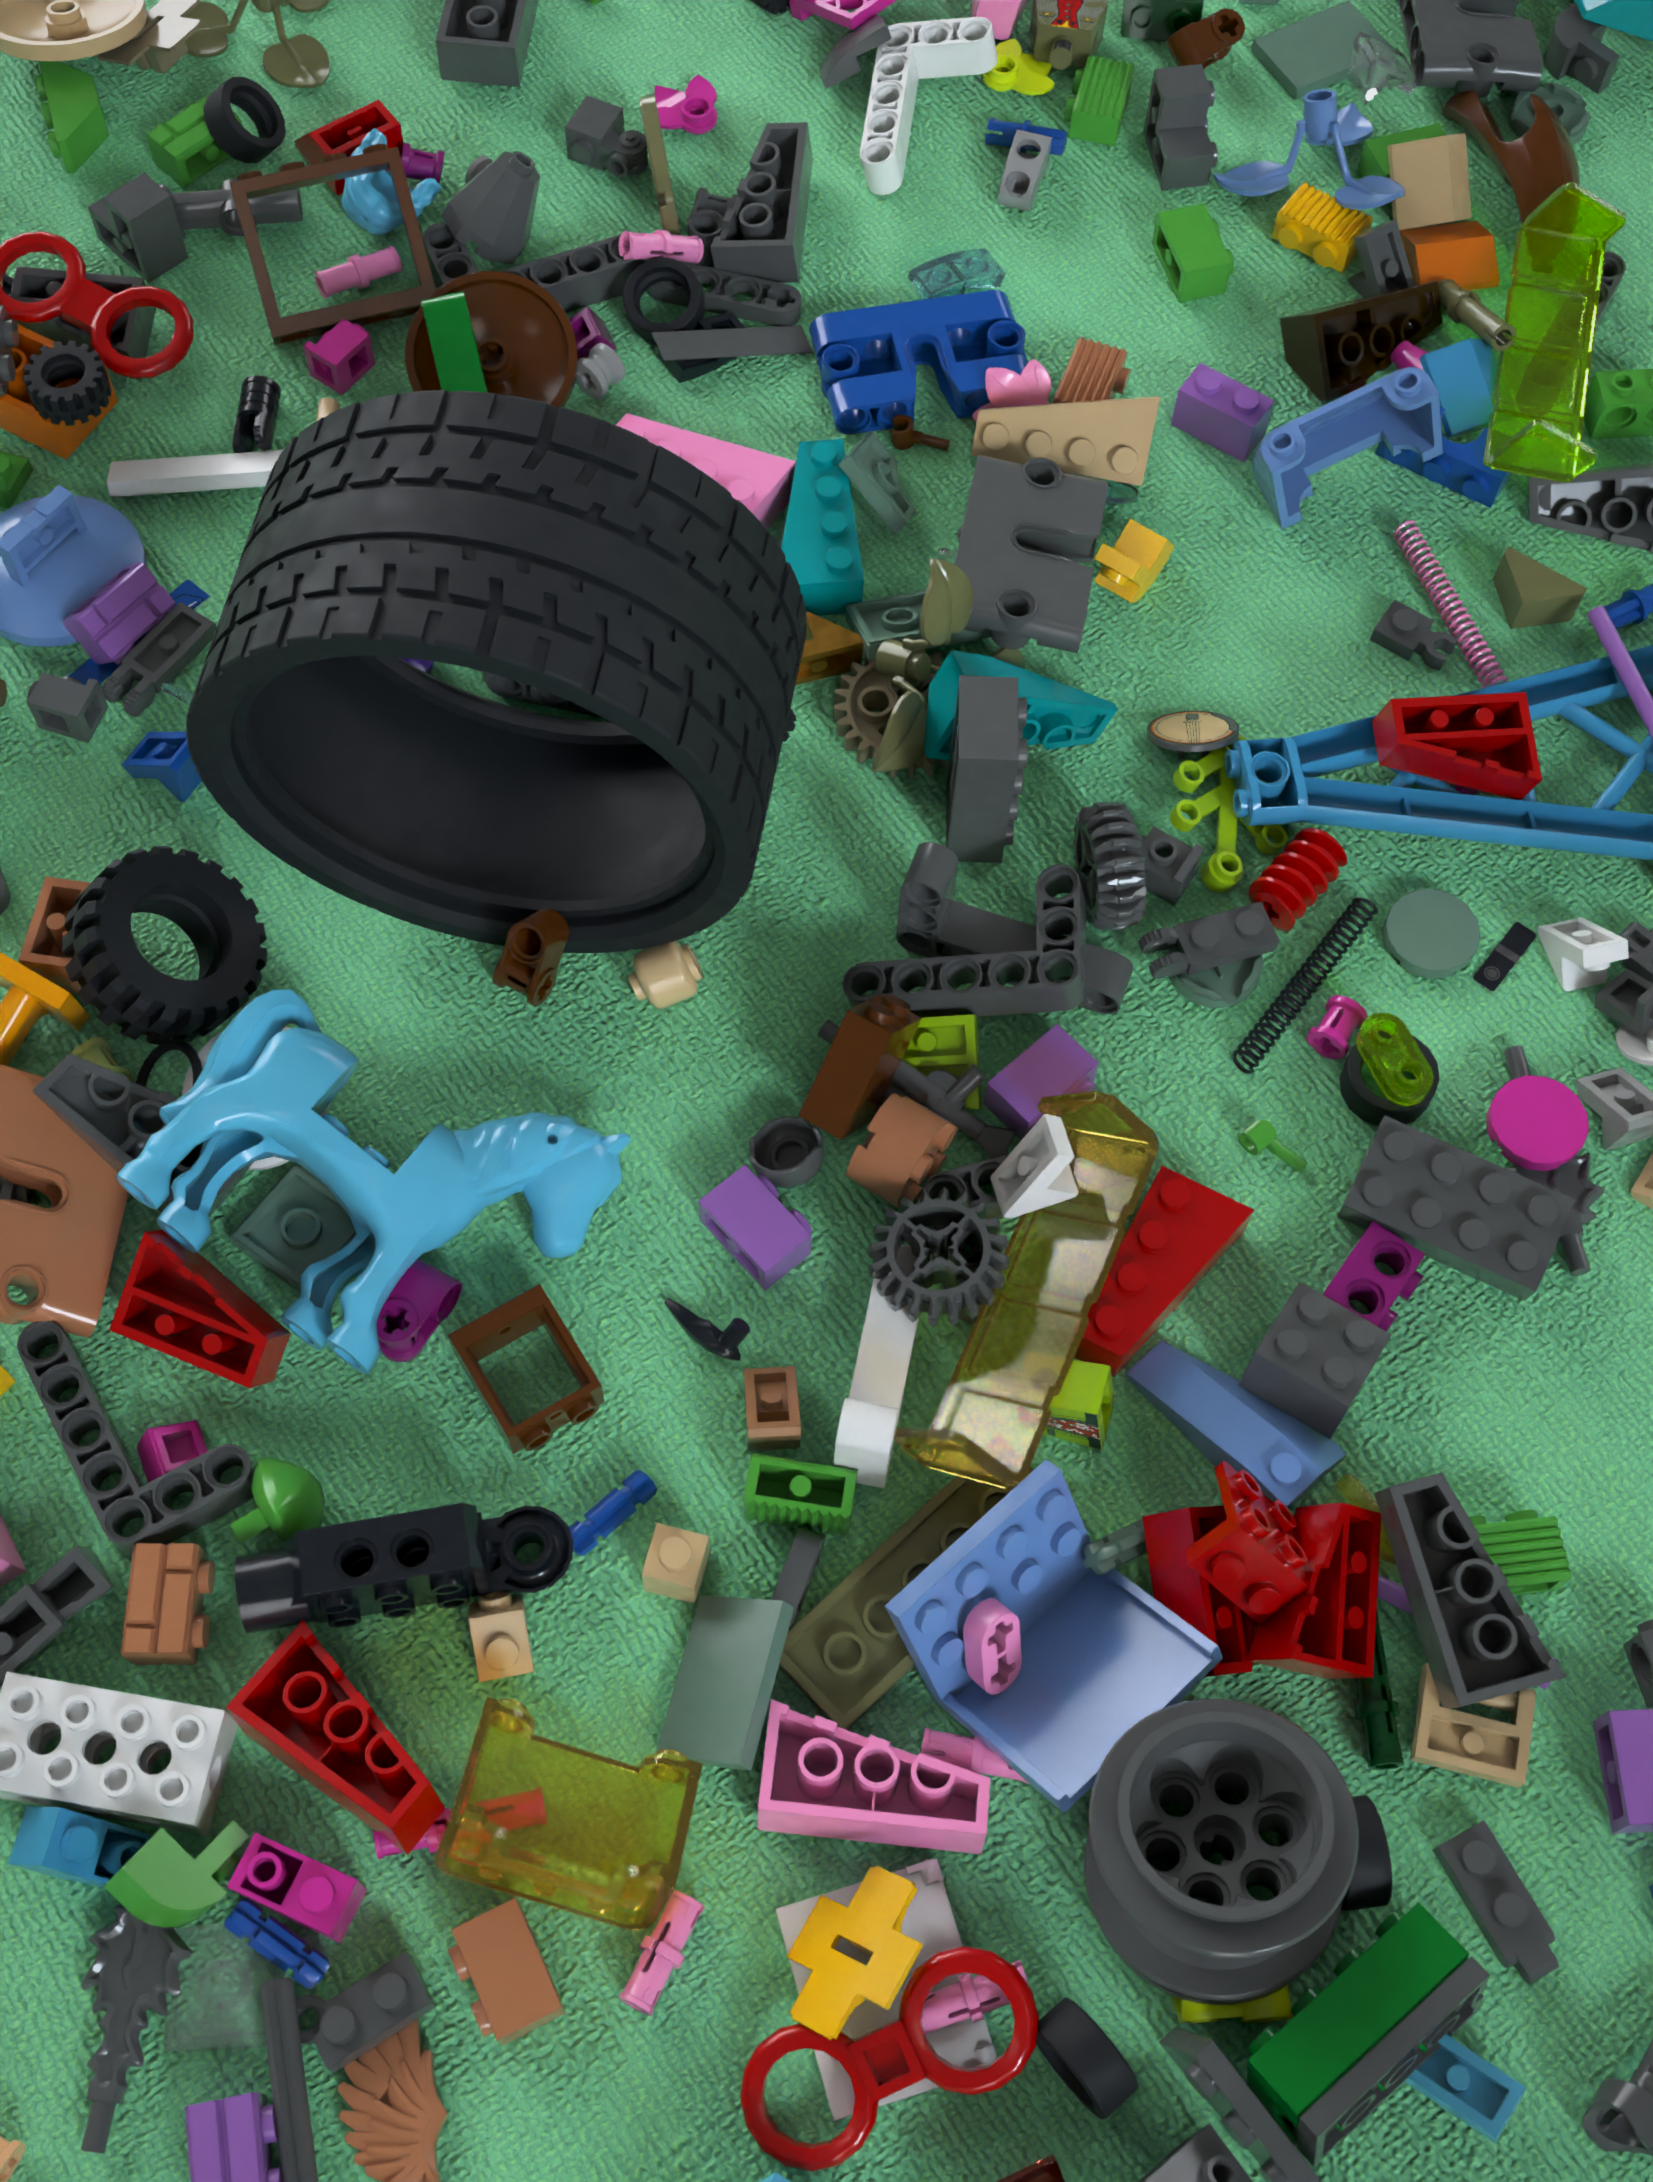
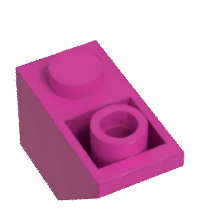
M256 1832L227 1885V1888L339 1944L342 1943L367 1892V1889L357 1879Z

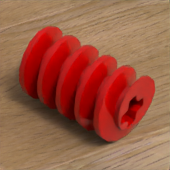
M1304 828L1295 835L1292 842L1284 847L1283 852L1273 859L1272 864L1262 871L1261 876L1251 883L1248 890L1249 900L1251 904L1262 901L1273 928L1287 932L1294 927L1295 919L1302 918L1305 915L1306 907L1316 903L1317 895L1323 894L1327 890L1328 883L1338 878L1340 873L1338 867H1343L1348 863L1347 855L1334 837L1325 831L1316 828Z

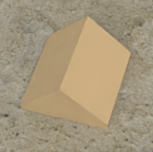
M1466 133L1444 135L1387 146L1390 179L1398 182L1405 189L1404 197L1392 201L1393 220L1397 221L1399 230L1472 218Z

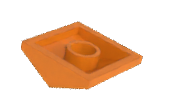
M1468 221L1399 230L1415 285L1431 281H1438L1439 283L1444 279H1452L1462 289L1466 290L1498 287L1500 277L1494 236L1479 222Z

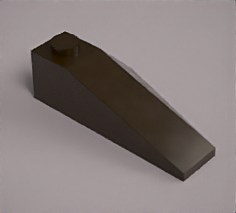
M1438 281L1418 284L1280 318L1286 362L1320 401L1341 397L1365 386L1368 378L1377 371H1384L1392 364L1390 360L1391 354L1400 343L1409 341L1411 344L1416 345L1443 323Z

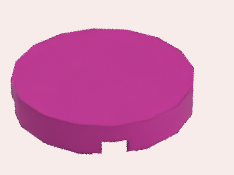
M1526 1075L1510 1080L1497 1091L1486 1113L1487 1133L1492 1143L1494 1140L1496 1141L1497 1145L1502 1149L1501 1154L1508 1161L1527 1170L1550 1171L1559 1168L1561 1164L1567 1163L1569 1160L1571 1161L1582 1149L1589 1132L1587 1112L1579 1097L1564 1084L1544 1076Z

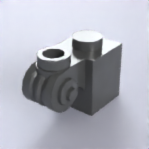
M586 96L565 126L568 159L604 171L607 167L611 174L619 178H624L627 174L637 175L646 170L648 166L646 137L643 133L636 130H624L623 108Z

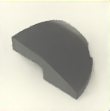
M876 14L854 30H849L831 48L824 58L820 69L825 89L861 72L856 57L892 39L886 22L879 15Z

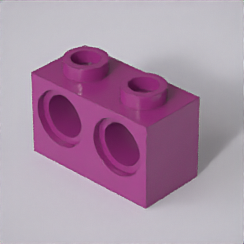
M1372 1221L1322 1295L1387 1332L1398 1316L1396 1312L1390 1309L1397 1297L1400 1296L1408 1301L1424 1277L1416 1269L1426 1254ZM1382 1262L1389 1265L1395 1275L1389 1276L1381 1273L1375 1266V1263ZM1357 1300L1366 1305L1370 1314H1360L1354 1311L1348 1301Z

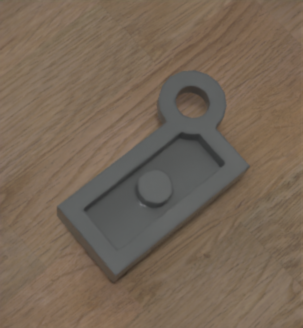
M406 1951L327 2002L316 1995H303L295 2000L298 2024L305 2010L315 2009L318 2014L317 2023L312 2029L303 2031L299 2025L301 2044H316L326 2068L334 2073L436 2008V2004L413 1957Z

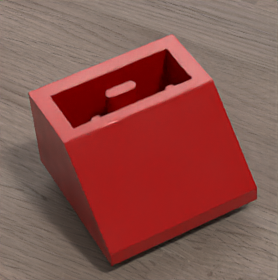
M378 99L294 140L295 147L310 165L321 163V158L329 154L345 153L346 158L350 157L354 150L361 146L363 138L374 128L386 136L388 149L398 147L401 157L403 137L400 123ZM345 178L326 182L337 196L343 193Z

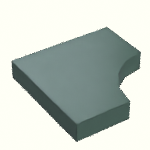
M869 431L855 444L838 465L895 534L908 523L915 513V508L907 498L899 482L897 474L898 462L875 433Z

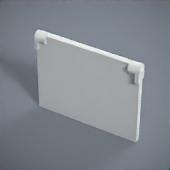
M926 1859L921 1863L892 1872L916 1884L915 1887L918 1888L906 1910L902 1921L901 1933L923 1944V1947L889 2010L863 1998L865 2001L853 2010L841 2030L842 2033L853 2040L898 2019L902 1992L915 1969L937 1952L963 1946L945 1890L944 1878L938 1859ZM862 1882L821 1895L848 1907ZM821 1895L775 1909L787 1953L791 1950ZM842 1937L834 1948L866 1966L871 1957L862 1953ZM790 1960L797 1990L800 1994L812 1971ZM963 1972L947 1976L932 1987L930 1993L960 1982L959 1976L967 1973ZM972 2018L959 2023L956 2022L926 2035L927 2040L936 2053L956 2066L975 2068L988 2065L998 2058L985 2018L973 2023ZM814 2050L833 2120L837 2121L853 2116L855 2094L850 2076L838 2060L824 2051ZM925 2078L879 2100L878 2107L939 2088V2086Z

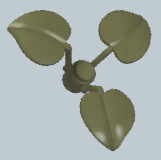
M248 0L239 1L229 24L226 13L220 7L209 2H200L198 6L185 16V18L197 19L202 22L201 27L185 41L189 49L187 54L197 57H211L227 50L228 38L226 34L235 32ZM251 0L259 11L265 13L273 12L278 37L281 42L269 46L264 52L263 65L268 76L275 82L292 88H315L316 86H322L330 74L329 57L325 48L318 40L306 34L297 35L288 40L284 30L280 5L285 7L289 4L294 10L307 13L324 8L330 0Z
M929 559L930 577L920 614V632L923 639L913 640L904 638L903 642L887 639L880 645L876 654L875 667L877 672L893 678L892 684L906 691L898 699L891 712L873 767L871 768L879 772L908 768L917 763L923 756L927 710L923 708L926 704V697L911 684L925 680L929 673L936 675L940 668L931 664V658L923 648L949 644L951 633L961 632L966 627L971 615L974 597L972 584L963 570L944 560ZM1001 647L992 656L998 660L1025 669L1024 657L1018 649L1011 650Z

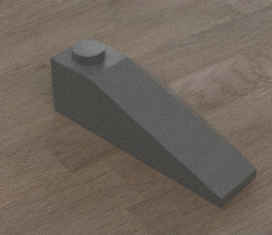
M70 1053L33 1089V1093L117 1172L126 1163L138 1158L149 1137L166 1126L159 1116L160 1108L176 1101L178 1098L162 1090L159 1093L129 1081V1078L125 1075ZM203 1142L195 1146L172 1170L169 1196L157 1209L161 1213L174 1200L171 1184L175 1178L190 1170L199 1158ZM253 1162L238 1170L222 1185L212 1204L208 1217L228 1198Z

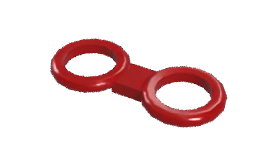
M45 231L24 232L5 240L0 245V305H4L10 319L23 323L46 322L61 316L63 320L91 334V345L107 368L115 374L132 379L156 377L172 370L186 357L194 340V321L186 304L170 291L154 286L130 287L115 294L86 279V265L74 245L62 236ZM30 252H47L57 255L66 263L67 273L62 287L53 296L40 302L25 303L12 299L4 292L3 277L8 266L17 258ZM152 306L164 310L173 317L175 321L173 337L170 343L157 354L147 358H131L121 355L110 345V332L115 321L129 310L137 307Z
M962 1946L937 1952L915 1969L902 1992L898 2019L853 2040L840 2031L837 2039L832 2038L829 2040L800 2023L779 2028L758 2044L744 2068L740 2101L746 2127L761 2150L784 2166L817 2171L838 2166L859 2151L876 2124L879 2100L927 2078L946 2091L967 2095H976L1000 2089L1022 2072L1036 2047L1039 2016L1032 1989L1017 1968L999 1955L989 1950ZM963 1972L983 1975L997 1984L1009 1999L1015 2019L1013 2038L1005 2053L992 2063L975 2068L956 2066L939 2056L926 2038L922 2021L924 2002L932 1987L947 1976ZM804 2048L824 2051L838 2060L850 2076L855 2094L853 2116L847 2127L831 2140L815 2144L795 2141L780 2131L768 2113L765 2100L767 2076L774 2063L788 2052Z

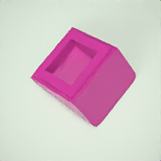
M197 1420L149 1428L137 1444V1452L148 1483L208 1451Z

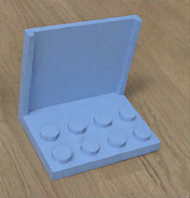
M1046 1459L885 1605V1608L933 1700L1058 1809L1065 1813L1094 1785L1098 1770L1106 1755L1128 1729L1148 1715L1177 1704L1223 1659V1656L1216 1643L1115 1568L1104 1574L1097 1575L1092 1568L1086 1569L1082 1562L1086 1558L1084 1547L1091 1543V1540L1061 1469ZM987 1598H996L1018 1616L1022 1664L1017 1678L1005 1691L993 1695L987 1693L968 1677L963 1628L967 1616L977 1604Z

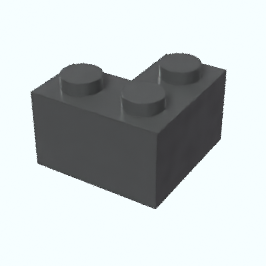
M1202 64L1154 69L1143 133L1161 191L1206 186L1209 182L1211 168L1217 165V146L1215 142H1210L1207 120L1208 107H1212L1214 104L1215 91L1213 82L1207 81Z
M142 173L88 207L98 239L148 283L188 258L183 241L186 238V234L177 220L174 210L177 207L176 200L164 184L158 185L147 174Z

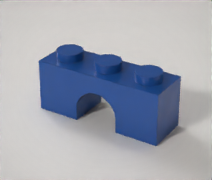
M1440 407L1441 420L1445 409ZM1484 427L1478 438L1470 443H1455L1442 435L1443 454L1422 463L1417 452L1408 449H1401L1400 454L1393 456L1385 441L1378 443L1375 454L1491 508L1510 478L1524 445Z

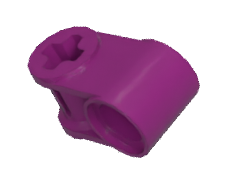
M418 1258L397 1282L381 1308L376 1325L382 1354L395 1362H407L414 1359L422 1351L439 1324L454 1309L461 1295L462 1283Z

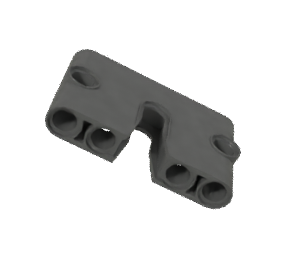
M1398 0L1416 86L1456 87L1459 93L1475 90L1479 98L1489 94L1493 82H1495L1497 90L1535 92L1539 86L1542 74V56L1533 21L1516 18L1514 15L1519 0Z
M982 455L977 456L955 565L968 576L974 594L971 615L963 630L983 633L984 628L990 629L992 640L998 646L1011 650L1023 648L1028 644L1030 638L1037 639L1036 645L1073 653L1078 652L1086 619L1094 569L1077 562L1092 563L1096 539L1099 538L1108 481L1064 473L1058 464L1046 458H1034L1025 464Z

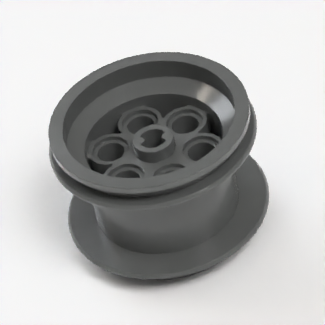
M1199 1699L1174 1704L1148 1715L1128 1729L1108 1752L1098 1770L1090 1799L1089 1831L1084 1854V1875L1088 1898L1104 1937L1119 1958L1139 1977L1163 1992L1183 2000L1210 2005H1234L1261 1999L1279 1991L1293 1982L1314 1963L1328 1944L1337 1925L1342 1907V1899L1352 1881L1359 1848V1829L1352 1796L1343 1776L1326 1751L1300 1727L1270 1710L1235 1700ZM1232 1791L1238 1794L1243 1799V1802L1237 1805H1228L1217 1797V1793ZM1166 1803H1177L1185 1807L1188 1814L1183 1817H1173L1165 1813L1161 1806ZM1265 1831L1279 1833L1287 1844L1277 1847L1268 1845L1261 1839L1259 1834ZM1211 1852L1219 1853L1227 1859L1222 1860L1220 1865H1214L1206 1861L1210 1858ZM1162 1855L1169 1858L1174 1863L1175 1868L1170 1871H1158L1147 1860L1150 1857ZM1252 1885L1265 1886L1271 1890L1275 1898L1267 1901H1258L1250 1896L1247 1888ZM1195 1898H1208L1209 1900L1213 1901L1216 1905L1204 1903L1202 1901L1196 1900Z

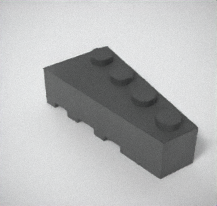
M807 122L767 123L751 157L749 173L746 179L742 178L738 185V197L732 209H727L722 220L723 229L719 237L715 236L710 246L715 269L779 283L799 282L813 165Z

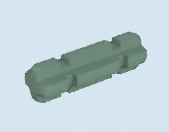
M1143 1519L1104 1536L1102 1539L1087 1544L1084 1547L1086 1558L1082 1561L1086 1569L1092 1568L1097 1575H1101L1147 1553Z

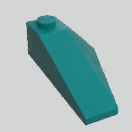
M951 650L929 684L924 752L927 758L949 760L959 675L1018 677V697H1027L1026 726L1022 727V738H1027V746L1042 744L1046 750L1095 743L1118 708L1113 702L996 658Z

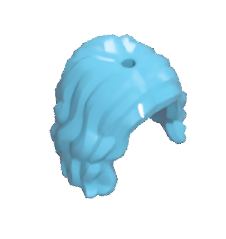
M376 128L372 129L363 138L361 146L357 147L351 156L363 154L362 150L372 145H387L386 136ZM386 170L345 178L344 191L341 198L342 208L353 223L374 235L391 232L403 224L391 175ZM424 179L414 190L409 187L416 217L422 213L424 207L430 205L435 200L437 193L442 190L441 185L435 179Z

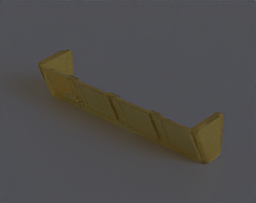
M1090 1091L1042 1097L1037 1106L1042 1114L1058 1116L1062 1119L1075 1156L1069 1165L1079 1192L1072 1199L1020 1216L1004 1253L1009 1256L1008 1269L1000 1271L1005 1276L1004 1286L1001 1289L991 1288L994 1293L993 1303L991 1305H982L930 1428L897 1429L894 1440L903 1446L902 1450L927 1468L1009 1489L1010 1485L1017 1486L1025 1479L1051 1416L1049 1407L1054 1396H1057L1063 1387L1089 1323L1087 1314L1091 1304L1096 1303L1124 1237L1126 1230L1123 1226L1127 1216L1135 1210L1159 1151L1158 1146H1156L1158 1140L1153 1137L1154 1131L1111 1094Z

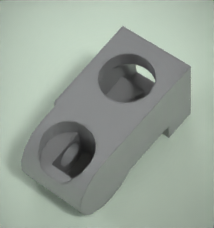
M1017 129L1004 166L1005 171L999 189L998 205L1027 212L1031 211L1041 180L1045 177L1049 167L1052 137ZM1033 145L1038 148L1040 154L1033 156L1020 153L1021 146Z

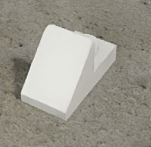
M1582 917L1538 927L1539 938L1558 982L1564 991L1576 990L1606 982L1607 968L1610 967V962L1629 958L1627 939Z
M1043 1114L991 1175L990 1179L1003 1217L1014 1218L1072 1199L1078 1195L1079 1191L1069 1165L1075 1156L1061 1117Z

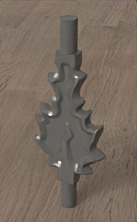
M1513 1046L1507 1048L1504 1051V1056L1511 1079H1517L1526 1075L1531 1076L1523 1047ZM1585 1153L1581 1157L1575 1156L1570 1162L1561 1164L1559 1168L1550 1171L1527 1170L1512 1163L1514 1167H1506L1505 1169L1576 1199L1559 1241L1561 1242L1570 1275L1579 1276L1588 1273L1590 1266L1581 1240L1583 1235L1582 1225L1596 1219V1213L1591 1211L1589 1207L1604 1193V1187L1589 1181L1590 1153Z
M122 1904L116 1905L113 1908L116 1920L89 1937V1942L97 1947L99 1952L81 1984L83 1990L98 1987V1995L92 2006L93 2013L102 2010L106 2012L105 2016L98 2023L99 2028L104 2030L102 2044L87 2063V2067L95 2075L89 2083L86 2098L92 2100L81 2151L105 2154L116 2103H123L128 2088L126 2071L131 2066L141 2067L144 2063V2055L139 2043L140 2030L148 2028L149 2025L146 2010L151 2009L159 2015L167 2017L166 1993L168 1992L175 1996L180 1994L177 1967L181 1960L189 1959L192 1952L176 1933L174 1927H158L147 1924L133 1916Z

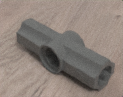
M237 178L227 179L220 185L219 190L172 193L177 203V207L174 208L176 217L183 229L221 227L228 234L244 236L230 182L238 181ZM299 188L248 199L255 227H257V224L303 221Z

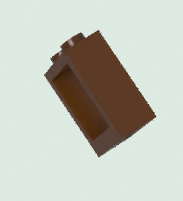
M540 1284L448 1335L454 1354L513 1454L523 1448L526 1451H531L541 1447L552 1438L553 1431L569 1422L575 1425L588 1420L599 1410L598 1405L605 1402L601 1383ZM543 1325L581 1388L521 1423L514 1425L479 1366L478 1361Z

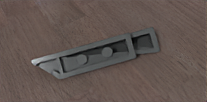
M75 1546L34 1584H26L0 1607V1687L3 1685L6 1672L17 1673L68 1626L65 1620L114 1587L98 1556L91 1548Z

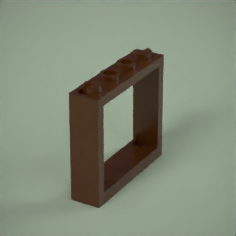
M376 144L363 149V154L346 158L345 153L329 154L322 157L321 163L305 166L303 162H291L280 166V172L263 175L261 171H249L238 175V181L230 182L234 203L274 346L323 335L333 329L342 319L352 324L365 326L414 315L422 305L421 300L427 299L436 291L398 147L388 149L386 144ZM389 169L420 287L280 318L248 199Z

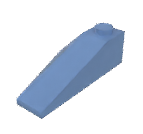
M1162 1340L1125 1374V1377L1215 1467L1221 1462L1226 1461L1238 1472L1242 1469L1246 1470L1256 1480L1262 1493L1272 1502L1280 1500L1289 1510L1347 1455L1332 1439L1327 1438L1241 1387L1239 1380Z

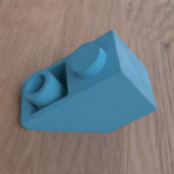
M26 1806L8 1864L60 1879L104 1887L153 1835L61 1807Z

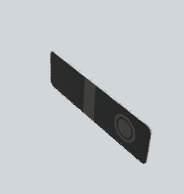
M1516 922L1480 967L1473 979L1488 990L1495 991L1536 938V933L1521 923Z

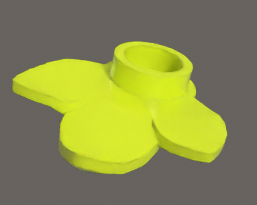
M1015 38L996 45L998 62L992 70L982 74L984 83L999 92L1012 89L1024 95H1041L1051 91L1055 85L1054 81L1047 77L1052 65L1047 62L1036 61L1033 59V54L1022 53V48Z

